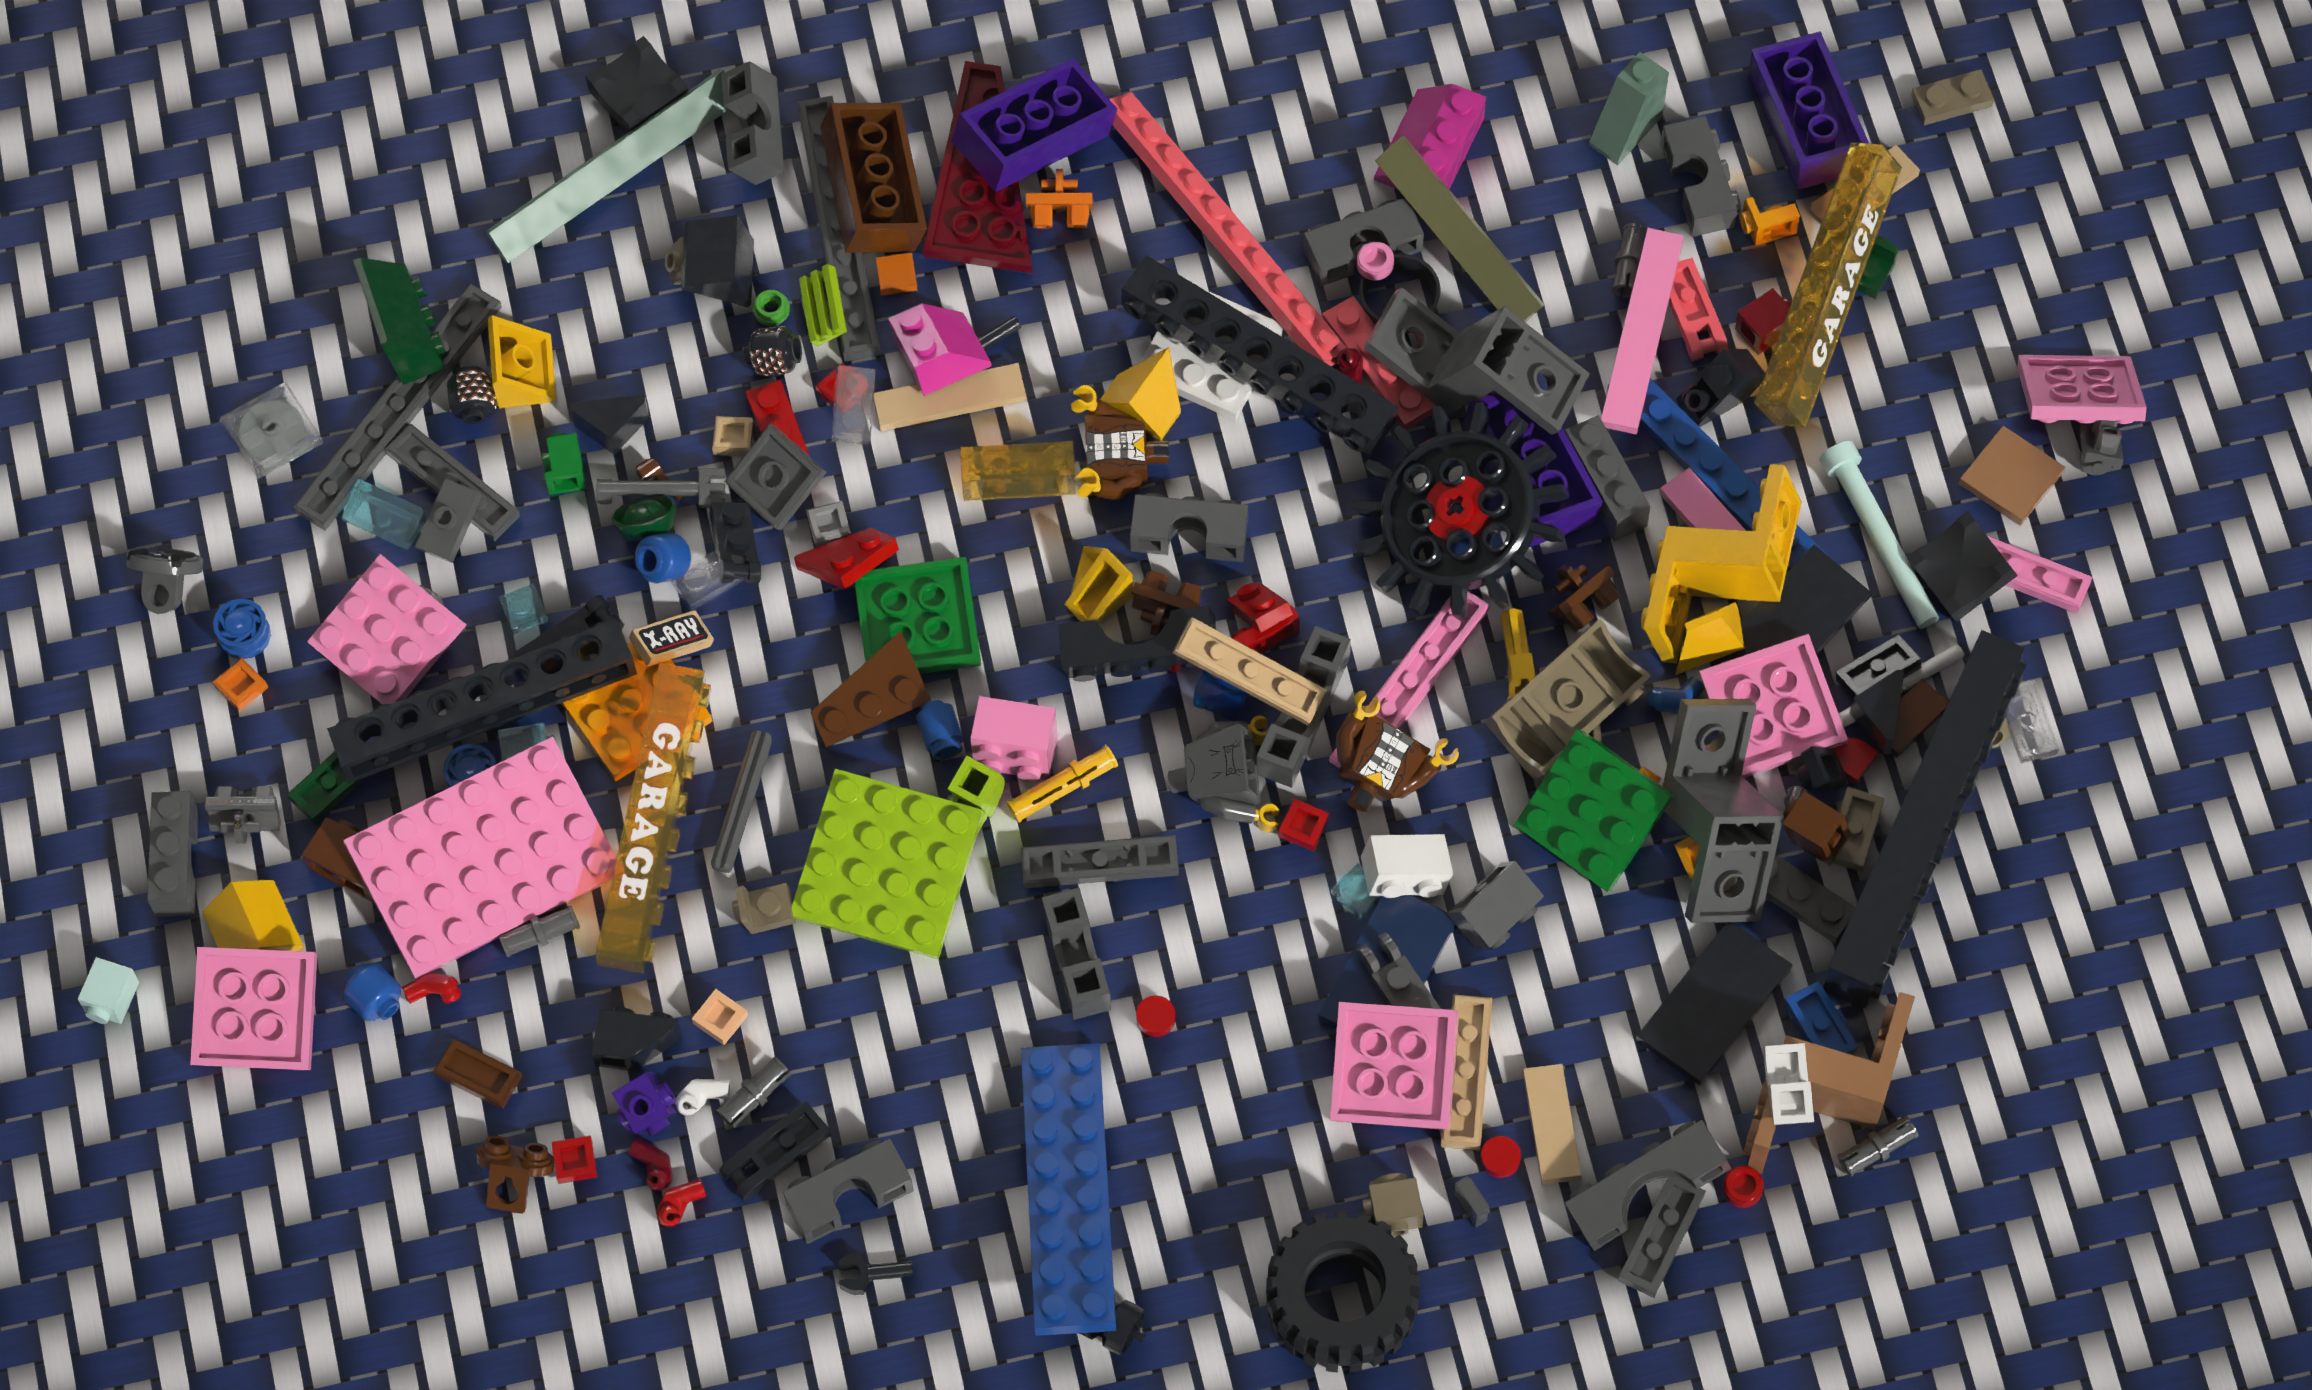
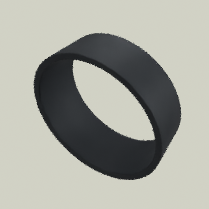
M1394 254V266L1391 273H1408L1422 280L1429 288L1432 296V307L1430 310L1435 312L1440 298L1441 287L1439 278L1433 268L1416 256ZM1362 276L1359 283L1362 307L1376 325L1380 317L1372 312L1366 304L1367 292L1375 281Z

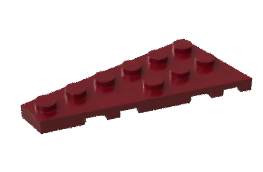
M965 61L923 254L927 258L1032 273L1019 181L995 192L951 141L960 113L1005 92L1001 66Z

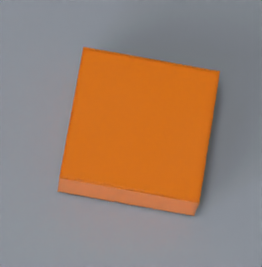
M912 252L876 257L881 296L918 291Z
M240 658L213 681L215 688L239 712L268 688L266 681L243 658Z

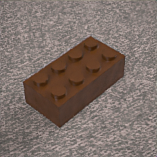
M831 103L820 125L845 253L915 252L927 230L901 103Z

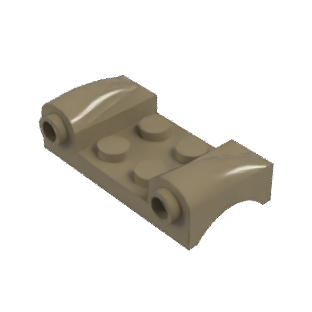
M1599 619L1484 723L1534 780L1541 776L1545 778L1577 729H1582L1589 734L1621 703H1624L1626 707L1629 706L1644 692L1640 686L1651 675L1622 652L1609 634L1605 623Z

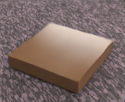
M2002 426L1960 478L1959 485L2021 526L2064 473L2065 466L2005 426Z

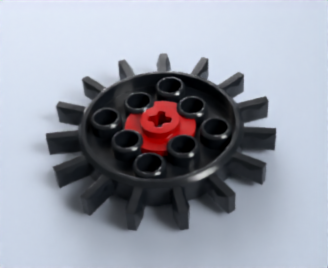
M1476 402L1471 416L1469 431L1451 432L1450 418L1441 406L1432 407L1433 423L1436 429L1435 437L1418 445L1411 433L1401 426H1397L1393 430L1398 443L1406 449L1408 454L1401 460L1395 470L1388 468L1382 462L1369 459L1366 462L1365 467L1377 479L1387 481L1382 501H1353L1352 509L1361 516L1381 517L1383 533L1365 539L1355 546L1357 552L1364 558L1374 556L1389 549L1396 559L1395 563L1375 582L1386 593L1396 587L1409 573L1420 580L1409 606L1416 613L1421 615L1425 613L1435 589L1439 588L1451 591L1450 608L1452 615L1458 620H1466L1468 590L1485 585L1489 597L1501 609H1504L1509 604L1507 594L1499 581L1502 576L1517 566L1527 577L1538 582L1544 577L1539 567L1524 556L1534 537L1542 538L1549 542H1563L1565 535L1558 528L1551 524L1538 522L1540 505L1568 499L1569 491L1562 484H1552L1537 488L1532 475L1540 468L1549 464L1557 455L1548 444L1538 448L1524 459H1521L1513 451L1529 426L1519 416H1515L1498 440L1485 434L1489 422L1490 409L1484 403ZM1498 459V469L1493 474L1485 475L1484 468L1486 464L1491 460ZM1462 466L1463 473L1461 477L1456 481L1449 482V472L1454 467ZM1420 473H1426L1427 479L1424 485L1419 488H1412L1413 479ZM1502 495L1503 502L1501 506L1494 511H1488L1490 499L1494 496ZM1460 507L1464 509L1461 514L1456 513ZM1423 509H1430L1428 520L1423 524H1416L1417 514ZM1505 531V542L1498 547H1492L1491 540L1493 536L1498 532ZM1463 538H1469L1470 545L1468 549L1461 554H1455V546L1458 541ZM1426 545H1433L1432 555L1428 559L1420 561V550Z

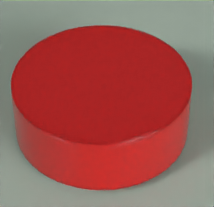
M1156 995L1142 1000L1136 1011L1139 1029L1151 1037H1161L1168 1034L1174 1027L1176 1020L1173 1004L1167 998Z
M1496 1136L1484 1144L1481 1151V1165L1490 1176L1506 1178L1513 1175L1519 1168L1521 1151L1514 1140L1505 1136Z
M1749 1166L1732 1168L1726 1174L1723 1183V1194L1726 1200L1739 1208L1755 1205L1760 1200L1764 1188L1762 1176L1757 1170Z

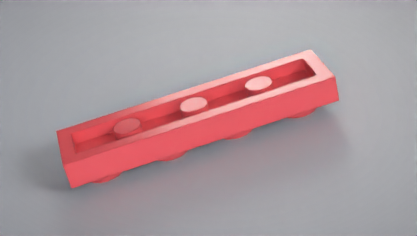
M1354 296L1322 313L1324 321L1346 347L1355 348L1360 352L1363 357L1362 375L1376 394L1398 406L1396 420L1402 428L1407 430L1432 415V407H1436L1433 402L1363 348L1375 324Z

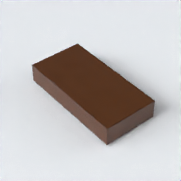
M1923 679L1900 699L1895 737L1891 749V754L1896 758L1943 715L1948 705V701Z
M452 1039L433 1071L436 1077L502 1110L522 1079L520 1071L455 1039Z

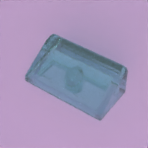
M358 479L349 497L342 520L408 550L425 523L426 517L421 507Z

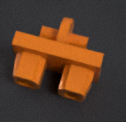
M1056 169V179L1041 180V190H1056V193H1026L1027 210H1030L1033 228H1053V210H1067V228H1087L1089 209H1093V193H1064V190H1078V179H1064L1063 169Z

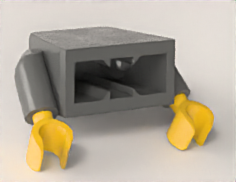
M1259 715L1254 717L1250 724H1247L1245 721H1217L1212 723L1196 738V741L1187 744L1184 748L1186 767L1168 772V784L1171 791L1179 793L1188 790L1190 798L1199 804L1204 811L1225 819L1249 824L1255 820L1257 826L1262 831H1274L1278 823L1265 820L1263 815H1278V807L1274 804H1266L1261 809H1256L1255 806L1256 804H1261L1255 745H1262L1268 732H1260L1256 729L1266 728L1268 720L1264 716Z

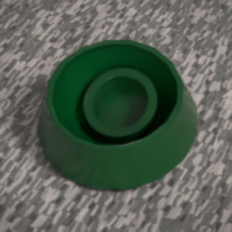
M644 496L620 506L614 512L611 519L623 538L629 541H641L647 536L667 533L673 527L676 504L673 499L667 496Z

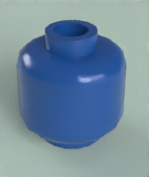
M667 532L647 536L639 542L635 551L636 568L640 575L648 582L658 584L679 580L687 573L690 567V548L686 541L678 534Z
M363 963L352 969L343 981L345 987L343 999L365 1021H375L379 1018L387 1020L399 1009L400 1003L398 1000L401 996V985L381 965H367Z

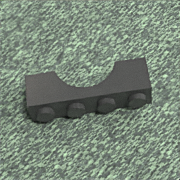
M1317 626L1314 627L1301 656L1297 674L1327 690L1310 724L1306 725L1281 712L1275 723H1271L1257 754L1259 776L1291 788L1293 787L1350 659L1351 639Z
M1703 1120L1695 1124L1693 1121L1681 1125L1673 1132L1674 1137L1661 1145L1659 1142L1648 1145L1639 1152L1640 1157L1628 1165L1620 1163L1613 1166L1604 1174L1605 1179L1593 1186L1590 1183L1582 1185L1571 1193V1199L1566 1201L1565 1204L1594 1252L1629 1231L1627 1213L1630 1202L1636 1192L1645 1184L1660 1178H1676L1699 1189L1731 1169Z

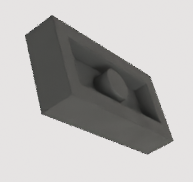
M445 478L415 547L422 552L453 563L482 498V494L477 490Z

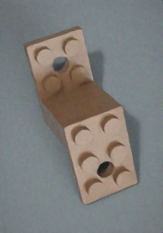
M1899 992L1896 1005L1887 1004L1871 1061L1786 1035L1783 1045L1805 1043L1808 1082H1811L1813 1112L1869 1129H1876L1915 996ZM1766 1078L1743 1151L1744 1155L1750 1156L1748 1166L1754 1168L1760 1174L1763 1172L1776 1129V1125H1773Z

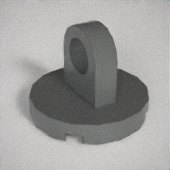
M133 548L126 553V566L143 572L141 595L145 607L150 612L164 614L177 609L181 604L184 575L201 573L203 558L194 552L162 548V550L158 549V553H150L148 555V549ZM159 584L163 585L169 594L165 605L157 601L155 591Z

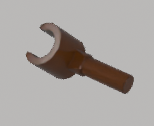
M646 459L636 466V473L641 481H654L655 479L656 481H669L655 459ZM683 496L674 497L679 501Z

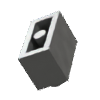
M1516 861L1501 862L1460 900L1447 915L1476 949L1490 947L1495 949L1510 937L1509 929L1517 922L1523 923L1536 913L1538 908L1535 905L1544 895Z

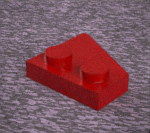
M868 528L800 553L794 557L797 570L846 589L896 553L899 548L895 537L873 528Z

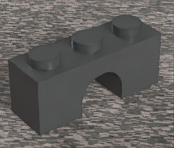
M750 61L721 74L723 106L735 113L742 126L741 131L726 137L728 170L754 185L784 173L777 77Z
M1706 116L1664 125L1661 147L1671 175L1691 172L1703 180L1698 185L1684 188L1681 206L1691 236L1695 237L1733 228L1737 212L1741 211V204L1737 191H1731L1728 183L1730 181L1728 163L1725 159L1720 160L1717 151L1720 148L1716 129H1710Z
M1403 198L1397 201L1392 199L1381 203L1377 208L1365 212L1357 211L1350 213L1340 221L1331 224L1322 223L1312 227L1308 232L1304 233V252L1321 287L1354 275L1355 256L1352 250L1355 247L1369 242H1381L1389 246L1393 254L1413 255L1423 251L1424 233L1407 199Z
M1599 415L1565 429L1567 437L1603 501L1599 516L1613 541L1647 527L1650 505Z
M1159 493L1135 495L1130 533L1131 552L1168 555L1170 541L1175 534L1183 530H1194L1199 532L1206 540V559L1244 562L1248 528V505H1241L1233 500L1209 502L1193 496L1177 499L1167 498Z
M191 791L151 792L147 901L155 917L195 916L196 879L192 871L191 845L197 844L198 806Z
M1080 887L1042 897L1043 916L1073 1020L1110 1011V991L1101 960L1096 955L1090 931V922Z
M891 1139L882 1143L879 1140L870 1142L860 1149V1154L847 1160L844 1158L834 1160L825 1166L823 1172L811 1178L809 1176L800 1177L790 1183L787 1190L783 1191L786 1206L806 1244L843 1227L840 1213L836 1208V1202L840 1195L848 1190L860 1189L866 1191L873 1198L878 1209L914 1191L912 1178Z

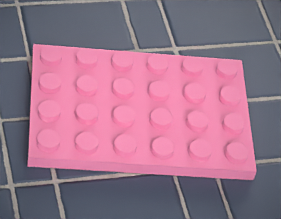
M553 737L343 840L414 980L499 938L501 934L531 922L530 918L535 916L539 918L624 874L615 853Z

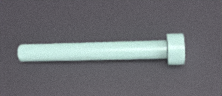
M1844 441L1832 446L1820 456L1819 460L1829 477H1838L1918 628L1923 629L1931 626L1938 621L1939 616L1857 466L1862 460L1858 450L1852 441Z

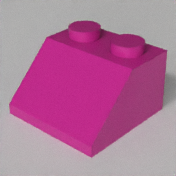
M919 304L888 318L897 347L924 396L992 366L986 352L962 312Z

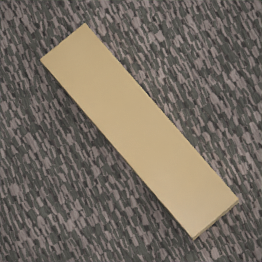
M1019 363L979 371L925 396L918 384L873 393L881 431L1027 401Z
M1193 617L1189 619L1173 651V654L1306 725L1311 723L1327 690Z
M1453 994L1452 1010H1457L1459 1013L1450 1130H1442L1441 1147L1477 1151H1480L1492 998Z

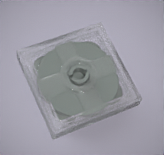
M286 381L220 417L222 424L257 479L323 444L321 436Z

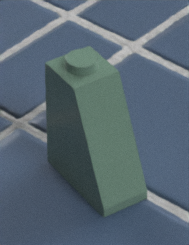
M1639 52L1617 76L1589 141V146L1618 166L1663 117L1669 72Z

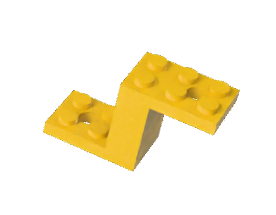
M1770 464L1767 478H1763L1761 481L1760 498L1762 502L1760 511L1755 512L1753 516V531L1679 526L1666 527L1664 540H1660L1657 546V571L1651 575L1649 581V593L1651 595L1649 605L1643 609L1641 616L1642 629L1646 631L1651 640V646L1655 648L1662 663L1677 664L1685 630L1684 623L1687 621L1692 596L1780 602L1802 503L1785 465Z

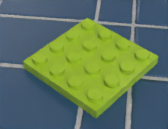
M835 769L793 900V916L796 920L939 960L984 815L983 810Z

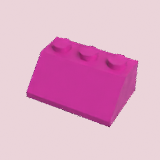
M1454 84L1417 89L1389 147L1401 136H1405L1448 189H1450L1484 120L1486 96ZM1378 167L1374 180L1398 189L1383 170Z

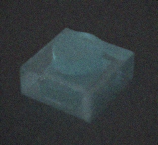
M534 583L499 596L500 604L513 635L549 621Z
M1358 863L1331 888V895L1358 919L1381 898V896H1369L1364 870Z

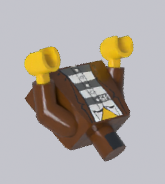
M1082 385L1073 391V394L1081 399L1071 403L1072 410L1075 413H1082L1088 410L1089 414L1085 415L1087 468L1082 469L1074 477L1075 481L1084 483L1077 489L1079 497L1084 498L1094 495L1120 501L1139 489L1140 486L1148 483L1147 464L1169 463L1168 441L1146 442L1145 422L1137 420L1135 417L1096 398L1095 391L1088 385Z
M1358 691L1355 694L1354 703L1357 708L1349 712L1336 734L1337 758L1341 764L1339 775L1354 785L1347 803L1361 812L1368 811L1374 798L1382 802L1393 798L1402 799L1422 788L1441 770L1440 764H1453L1456 762L1459 754L1458 748H1456L1452 754L1448 756L1442 755L1440 750L1448 744V739L1442 738L1435 744V754L1433 756L1428 755L1431 750L1430 748L1376 716L1380 710V701L1377 696L1373 698L1370 705L1362 706L1366 699L1365 691Z

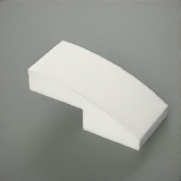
M1805 1043L1764 1046L1765 1073L1773 1125L1814 1122L1811 1082H1808Z

